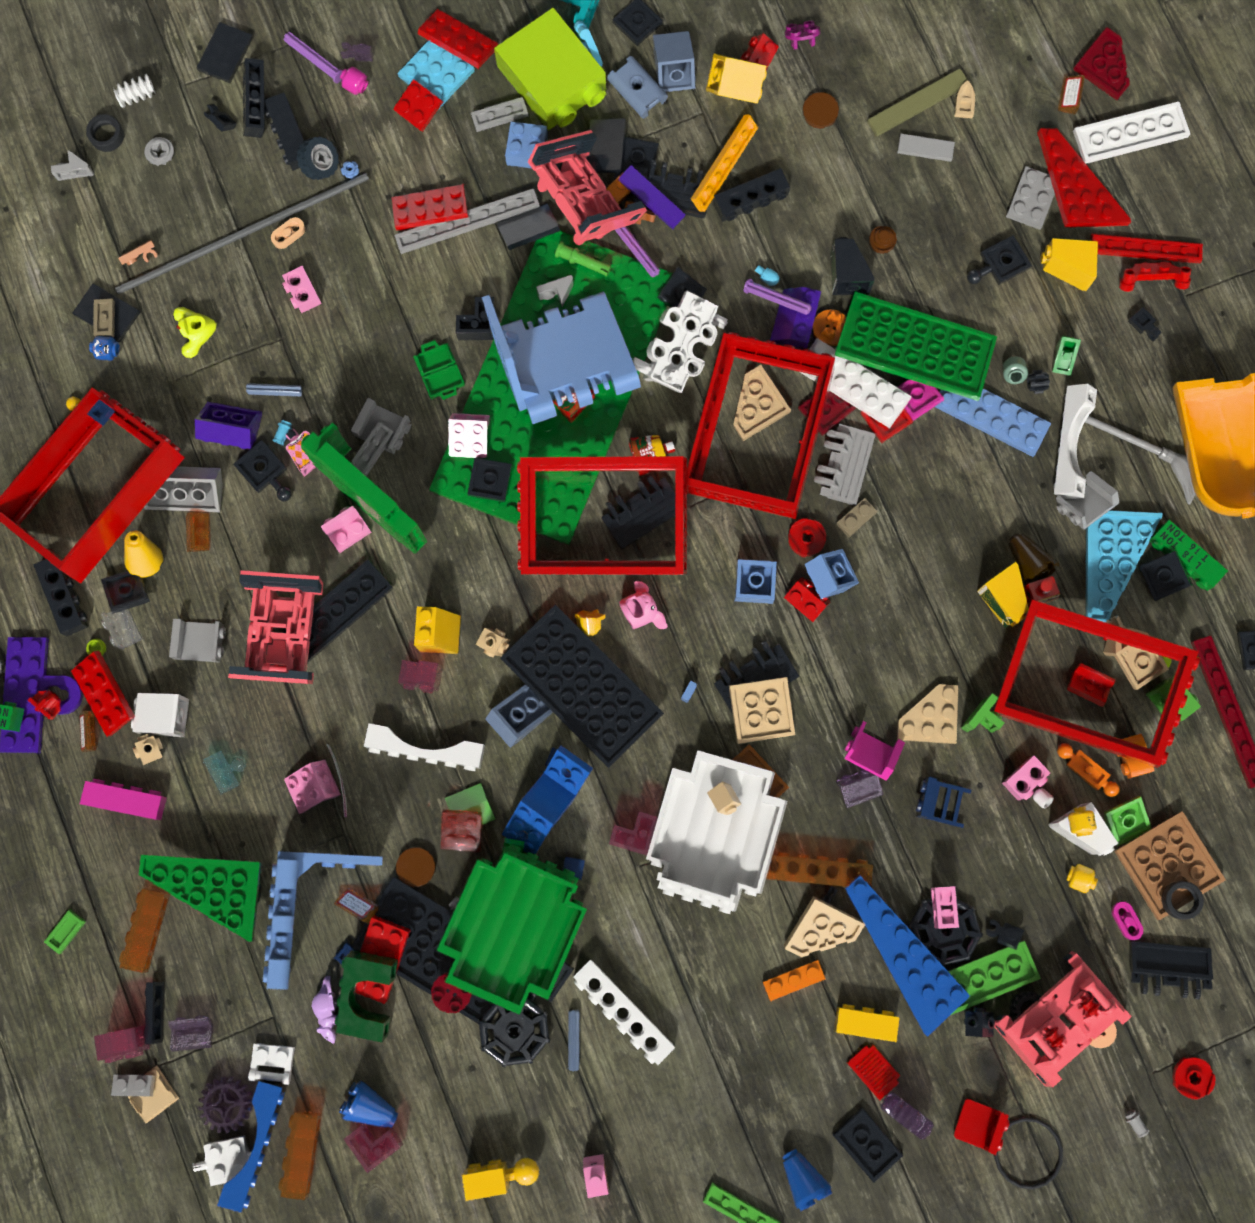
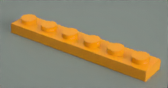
M750 115L743 116L691 197L692 202L699 211H706L714 195H716L758 129Z

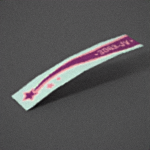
M326 744L338 773L343 797L344 817H347L346 796L341 773L330 746Z

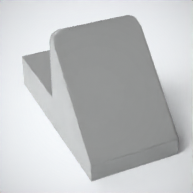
M69 150V163H59L51 166V173L58 181L94 175L90 166Z
M570 275L537 286L539 299L549 300L558 295L563 307L574 285L573 277Z

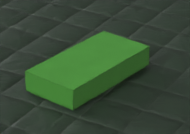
M68 910L44 943L58 954H62L86 921L74 911Z

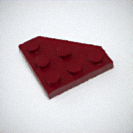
M1106 27L1073 70L1118 101L1129 87L1130 81L1129 77L1127 78V65L1125 54H1123L1122 37Z

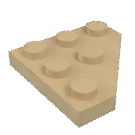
M762 365L746 373L733 423V427L743 441L791 413L788 404Z
M937 685L901 717L897 724V740L956 744L958 685Z
M813 896L783 946L786 950L800 957L808 956L809 953L814 951H824L836 947L837 944L854 942L865 925L862 920Z

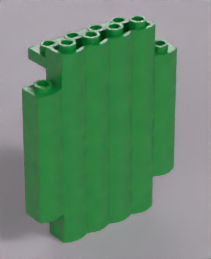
M334 423L325 426L321 430L319 437L314 432L306 435L301 441V449L309 457V460L313 462V465L327 476L340 491L412 553H417L427 543V539L418 524L404 513L395 501L345 458V455L351 448Z
M510 844L509 847L504 846L495 867H492L493 862L484 858L481 861L476 860L436 950L454 958L444 980L446 983L520 1015L529 992L547 1000L549 999L587 909L583 907L584 903L573 899L572 902L569 901L572 893H575L578 888L576 884L579 878L574 877V872L565 868L564 871L556 869L557 864L547 860L543 863L538 860L539 856L530 852L525 855L520 852L521 848Z

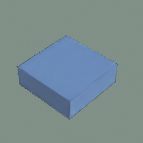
M690 681L681 697L682 701L689 702L697 687L696 683Z

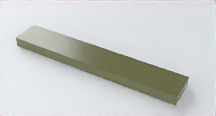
M958 69L871 117L867 123L877 137L957 93L968 79L962 70Z

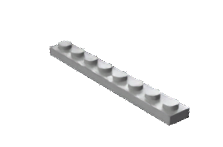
M533 188L468 210V218L420 226L394 236L400 253L403 254L538 208L540 205Z

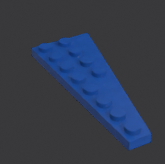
M859 875L845 890L920 1025L922 1032L928 1037L970 995Z

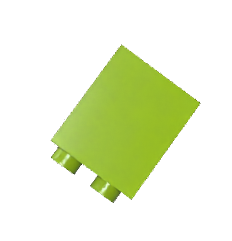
M554 8L494 48L497 67L520 96L523 97L524 101L543 125L547 126L548 131L557 124L559 127L569 125L575 119L577 110L586 104L589 107L596 106L606 95V72Z

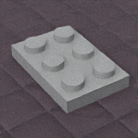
M1026 166L1006 217L1041 230L1055 194L1050 175Z

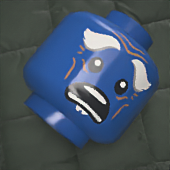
M96 336L90 342L89 350L93 353L95 359L112 361L119 355L120 347L114 337Z

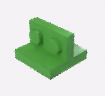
M993 693L985 697L961 728L969 732L980 723L991 733L999 730L1005 722L1001 720L1002 717L997 712L989 711L998 700V697Z

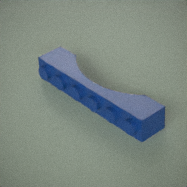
M258 1081L252 1099L257 1119L255 1145L242 1170L224 1184L217 1206L237 1212H242L243 1208H248L251 1199L248 1192L250 1187L254 1188L258 1177L255 1171L257 1166L261 1167L265 1156L261 1152L263 1146H268L271 1133H268L270 1125H275L278 1116L275 1110L277 1104H282L285 1093L281 1092L282 1087Z

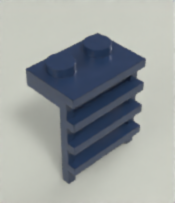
M932 777L925 778L920 786L921 796L916 805V817L963 828L964 824L957 822L963 792L971 794V789L936 781V778ZM941 786L946 788L941 815L938 818L934 817V812ZM951 789L958 792L952 820L950 821L946 820L945 817Z

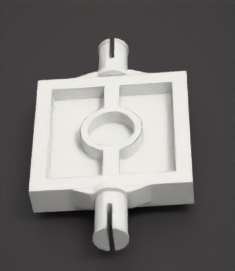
M245 1135L205 1143L203 1145L205 1161L193 1163V1170L196 1172L206 1169L209 1174L210 1186L227 1183L242 1170L252 1153L247 1146Z

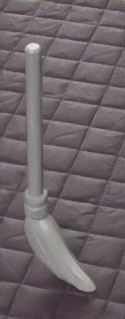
M1091 416L1087 417L1085 423L1157 454L1158 458L1170 463L1183 488L1187 503L1190 504L1192 502L1195 492L1185 455L1176 454L1165 447L1160 448Z

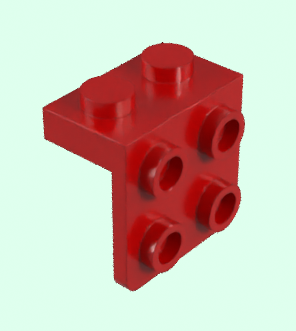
M965 1099L953 1135L958 1140L996 1155L1003 1145V1139H1001L1003 1132H1006L1009 1127V1115L970 1099Z

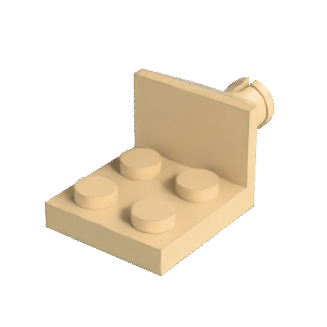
M1119 615L1110 618L1111 621H1106V623L1149 636L1147 632L1126 628ZM1107 639L1103 653L1106 656H1115L1135 690L1169 670L1161 655Z

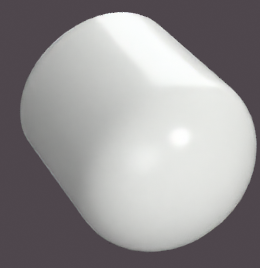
M1043 788L1036 790L1033 794L1034 801L1042 808H1047L1054 800V797Z

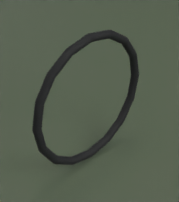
M1022 1117L1010 1121L1008 1129L1012 1125L1023 1121L1036 1122L1047 1128L1055 1137L1059 1148V1160L1054 1173L1044 1182L1035 1185L1020 1184L1009 1178L1002 1169L998 1158V1151L994 1155L998 1171L1008 1182L1019 1188L1037 1189L1046 1186L1057 1176L1063 1163V1148L1059 1136L1050 1125L1037 1118Z

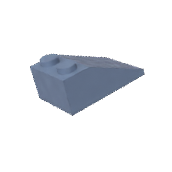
M525 684L494 707L485 719L511 748L553 712Z

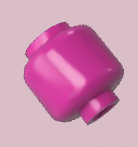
M350 67L348 70L344 69L341 73V85L344 89L354 95L362 94L366 90L368 81L365 73L355 67Z

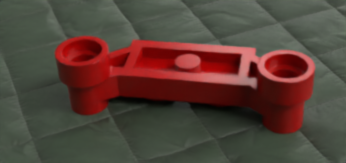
M1171 262L1134 264L1133 268L1124 270L1119 288L1122 291L1130 292L1134 290L1136 281L1175 279L1174 286L1176 288L1188 289L1192 270L1186 266L1177 267L1172 265Z

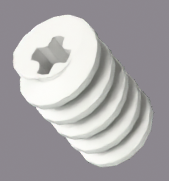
M145 74V80L138 76L137 83L132 78L131 85L124 81L123 88L119 83H117V90L113 88L116 98L123 108L125 107V101L128 105H132V99L138 103L139 97L142 100H146V94L149 98H152L153 92L155 93L153 84L147 74Z

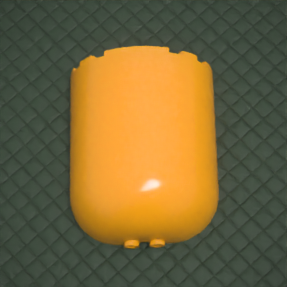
M1255 373L1249 374L1243 380L1215 383L1214 378L1177 382L1172 390L1191 482L1197 498L1205 507L1215 513L1225 516H1242V519L1253 517L1255 515Z

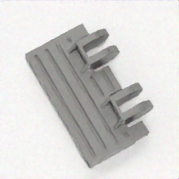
M839 424L837 431L828 430L827 436L842 440L843 443L824 442L826 448L839 451L840 453L832 451L828 466L819 465L817 467L819 472L833 476L832 480L815 476L814 481L816 483L830 487L822 486L820 495L856 506L875 433Z

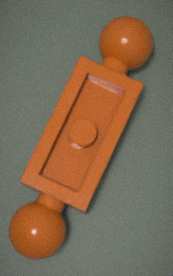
M1067 743L1058 746L1057 753L1059 757L1069 759L1066 766L1096 791L1103 787L1105 795L1109 797L1118 795V784L1113 781L1108 782L1107 779L1110 777V774L1081 750L1074 754L1073 748Z

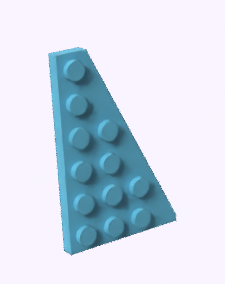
M1108 511L1086 528V617L1103 622L1109 620L1132 573L1137 567L1136 565L1140 557L1143 555L1151 536H1153L1162 518V513Z

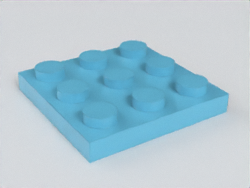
M428 41L398 72V76L408 85H410L413 79L442 100L443 105L475 70L469 63Z

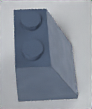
M689 31L653 35L658 85L664 92L695 89L694 54Z

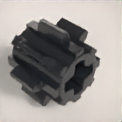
M1033 370V373L1028 374L1027 386L1029 391H1034V394L1043 393V391L1048 390L1050 387L1049 374L1047 372L1043 373L1042 370Z

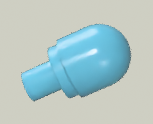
M758 265L755 272L761 275L760 279L769 286L778 284L779 275L771 268L767 267L764 269Z

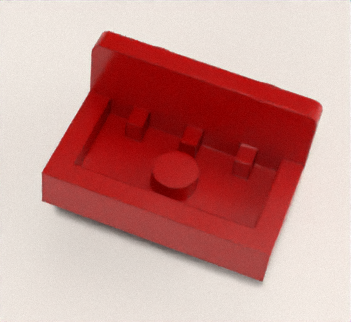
M763 33L751 38L748 43L749 48L743 53L740 60L765 65L767 70L779 46Z
M803 577L795 583L784 597L812 622L817 619L831 602L828 599L829 597L821 599L816 592L814 584L809 579H804Z
M1080 663L1072 673L1067 690L1103 707L1107 701L1110 688L1115 684V679Z

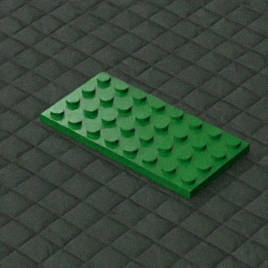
M855 292L834 356L979 401L997 336Z

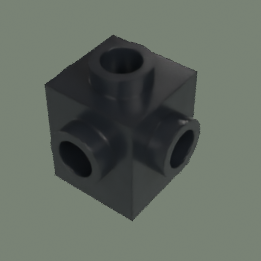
M973 1007V1011H965V1036L994 1037V1012H986L984 1007Z

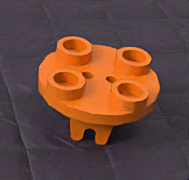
M832 309L819 313L813 322L814 338H818L829 346H837L846 316L838 310Z

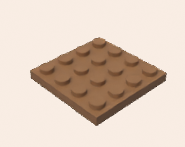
M1183 811L1178 812L1114 851L1157 920H1161L1169 915L1164 910L1161 901L1162 893L1169 884L1178 881L1191 882L1204 894L1226 880ZM1183 888L1174 891L1171 898L1172 906L1176 910L1194 900L1191 892Z

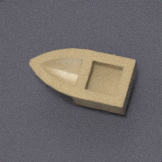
M966 81L958 91L954 117L972 119L974 116L975 92L970 82Z

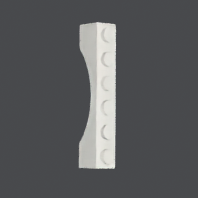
M1089 384L1067 386L1065 394V408L1062 415L1063 424L1060 431L1061 441L1058 449L1059 457L1054 484V494L1063 499L1084 498L1086 479L1078 465L1077 443L1084 422L1095 408L1097 389Z
M368 724L364 747L369 748L368 752L380 754V751L388 752V756L399 757L402 754L407 755L406 759L418 761V758H424L426 763L437 764L440 761L445 762V766L452 768L462 765L464 770L475 771L476 768L481 769L485 749L484 744L463 741L446 749H420L403 742L389 727Z

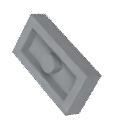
M114 1075L111 1096L153 1097L155 1076Z

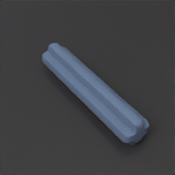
M248 383L246 392L249 395L301 396L302 387L300 385Z
M569 1010L568 1014L569 1071L579 1070V1010Z

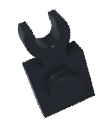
M990 920L989 925L995 927V930L986 929V935L989 937L997 936L999 937L998 943L1017 950L1024 930L1008 923L1001 927L997 921Z

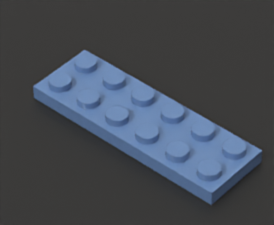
M985 389L982 390L979 401L940 390L944 401L935 406L945 413L1032 457L1035 456L1051 425L1050 422Z

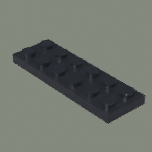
M366 560L314 605L308 662L394 589L369 560Z

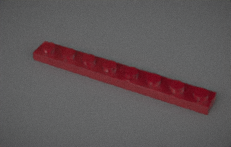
M1212 636L1193 641L1191 645L1193 650L1199 651L1197 655L1201 657L1199 665L1248 789L1254 788L1255 745Z

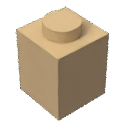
M721 782L707 792L718 813L730 815L741 805L732 786L728 783Z

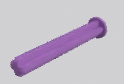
M291 32L284 35V41L329 75L335 83H339L342 80L340 76L343 70L337 69Z
M625 226L615 229L651 277L659 275L660 269L628 228Z
M748 279L744 285V292L747 294H755L805 315H808L812 309L810 304L757 284L752 279Z

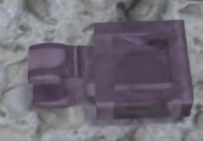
M347 42L341 43L342 49H348L346 52H340L342 58H354L355 61L373 62L371 46L359 44L351 47Z

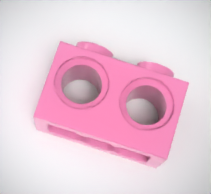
M303 266L282 275L285 280L282 284L287 293L291 292L293 297L290 300L295 309L299 308L301 313L322 304ZM300 280L299 284L292 285L294 281ZM303 296H308L306 300H300Z
M1031 756L1002 784L1017 800H1022L1023 798L1027 800L1034 794L1033 789L1037 785L1041 787L1048 781L1047 776L1050 772L1035 756ZM1032 768L1038 771L1037 778L1031 776L1030 771ZM1018 781L1023 782V791L1017 789L1016 784Z
M955 887L931 888L934 928L959 927Z

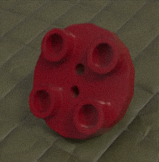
M444 973L433 983L431 989L432 1001L443 1012L458 1013L469 1003L471 993L446 983L444 980L447 973Z

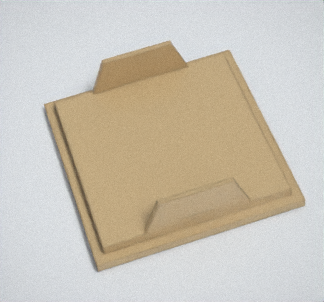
M155 1066L145 1074L155 1076L153 1097L128 1096L130 1103L145 1123H148L180 1099L158 1066Z

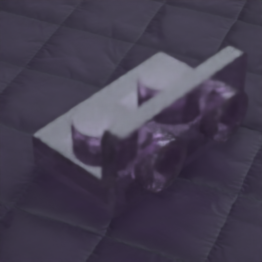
M861 769L858 773L852 775H844L836 781L847 808L884 795L878 776L865 769Z

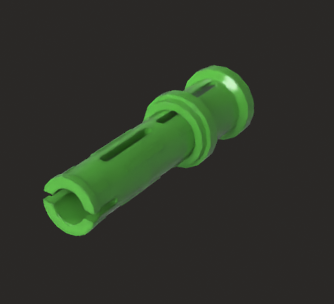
M562 241L559 243L555 253L557 258H564L571 264L578 263L605 276H608L609 269L612 266L580 253L578 248L564 245Z

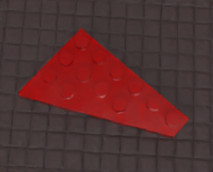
M1041 128L1037 134L1064 227L1128 226L1131 223V218L1058 129Z

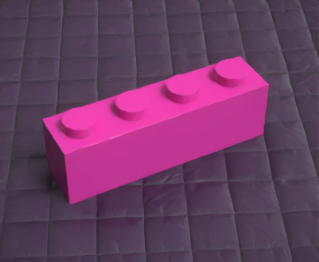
M93 779L92 782L85 781L80 800L81 805L162 820L167 797L161 796L162 792L150 790L148 794L142 792L143 788L131 786L130 790L123 789V784L112 782L111 786L104 785L105 781Z

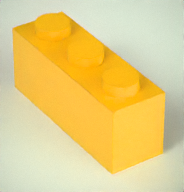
M848 1004L837 1007L834 1027L836 1033L897 1042L899 1017L894 1016V1012L882 1010V1014L874 1013L875 1009L863 1007L862 1011L855 1010L854 1005Z

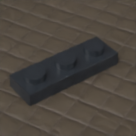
M164 981L146 982V1008L144 1010L145 1044L163 1043Z

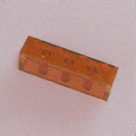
M142 889L138 893L136 898L137 908L131 915L130 922L132 925L130 931L125 936L126 946L119 957V962H121L119 968L140 973L149 972L170 894L151 889Z
M297 1110L294 1112V1115L290 1116L289 1128H291V1134L287 1137L285 1144L288 1153L282 1163V1169L285 1172L284 1178H281L279 1183L281 1197L306 1200L309 1197L322 1113Z

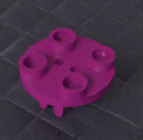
M805 21L802 25L788 24L785 30V38L791 40L794 50L797 49V41L809 39L811 47L815 46V37L820 34V27L815 25L814 21Z

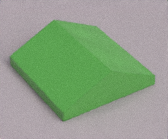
M481 783L445 798L459 835L495 820Z
M1137 796L1104 812L1105 824L1118 842L1116 846L1122 845L1152 829L1141 796Z

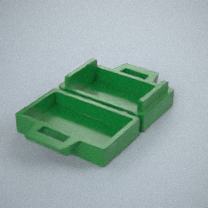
M434 340L421 345L422 353L413 357L430 399L440 396L442 400L457 395V389L464 387L465 383L449 344L445 343L439 346ZM435 345V348L430 349L428 351L424 350Z

